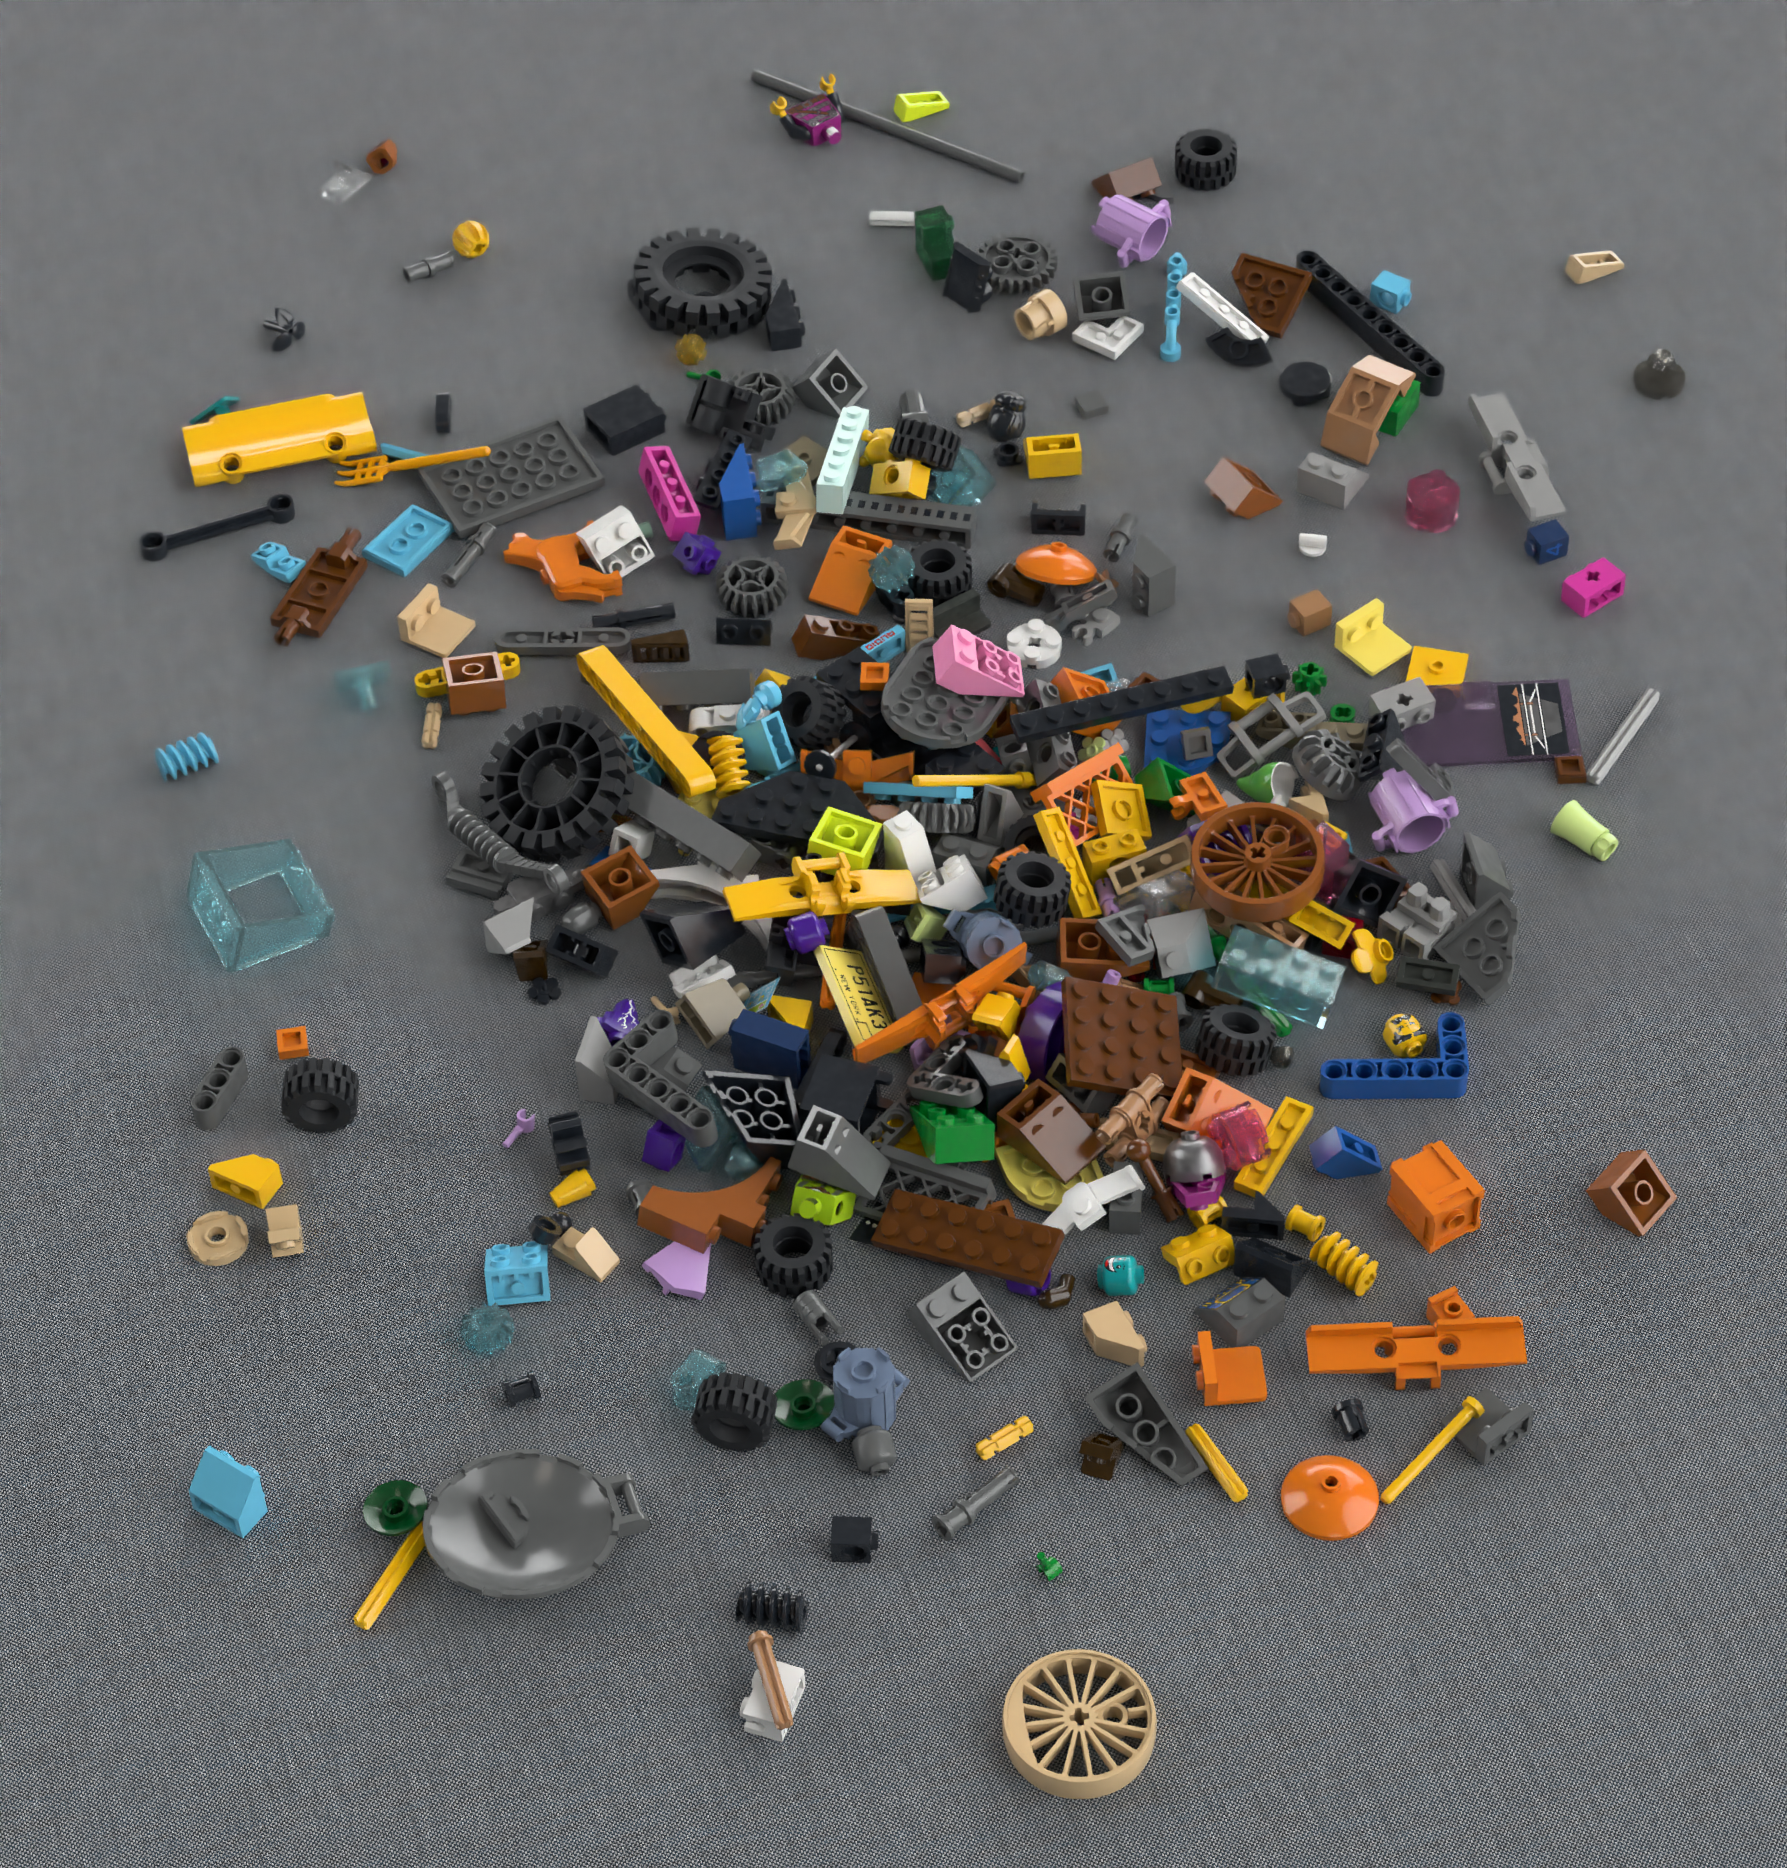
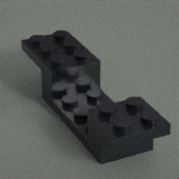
M860 647L816 673V679L834 686V689L839 690L841 693L840 698L844 699L845 705L852 710L853 721H859L868 727L872 736V743L869 748L881 758L915 751V775H1006V768L976 743L958 748L931 750L926 746L900 738L886 723L882 715L881 700L883 691L860 690L861 662H877ZM962 786L973 787V796L984 790V786ZM938 797V802L944 803V798ZM961 798V803H964L969 799Z

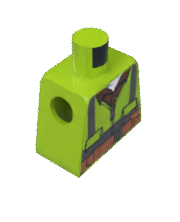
M802 1174L795 1186L790 1215L794 1216V1213H800L801 1217L806 1219L813 1217L814 1222L819 1220L825 1225H834L852 1218L856 1194Z

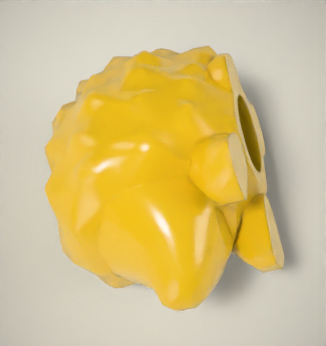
M892 427L876 429L873 433L867 429L863 431L861 440L868 444L865 447L864 454L859 458V465L861 467H866L869 464L874 467V464L885 463L889 459L899 462L903 461L889 452L895 432Z

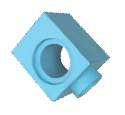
M1383 270L1371 283L1370 301L1379 308L1397 314L1411 300V280Z

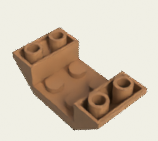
M1371 355L1366 356L1353 365L1327 412L1320 446L1368 466L1379 445L1376 433L1396 396L1405 397L1416 374Z

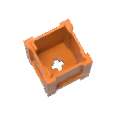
M1442 1140L1423 1146L1422 1152L1406 1160L1400 1158L1392 1162L1389 1172L1392 1177L1390 1191L1388 1192L1390 1195L1387 1196V1205L1429 1254L1440 1249L1441 1246L1480 1228L1481 1199L1484 1198L1485 1193L1484 1188Z

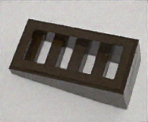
M684 629L630 640L633 663L690 661L689 643ZM641 648H646V651L641 652Z

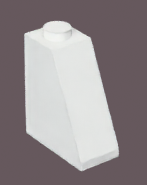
M907 810L883 823L885 870H910L914 882L919 881L918 877L926 871H936L924 827Z

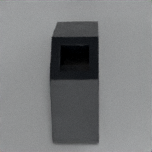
M1391 708L1382 713H1376L1368 719L1357 777L1360 782L1384 779L1382 773L1392 768H1395L1396 772L1404 770L1386 750V747L1396 738H1399L1406 744L1396 714Z

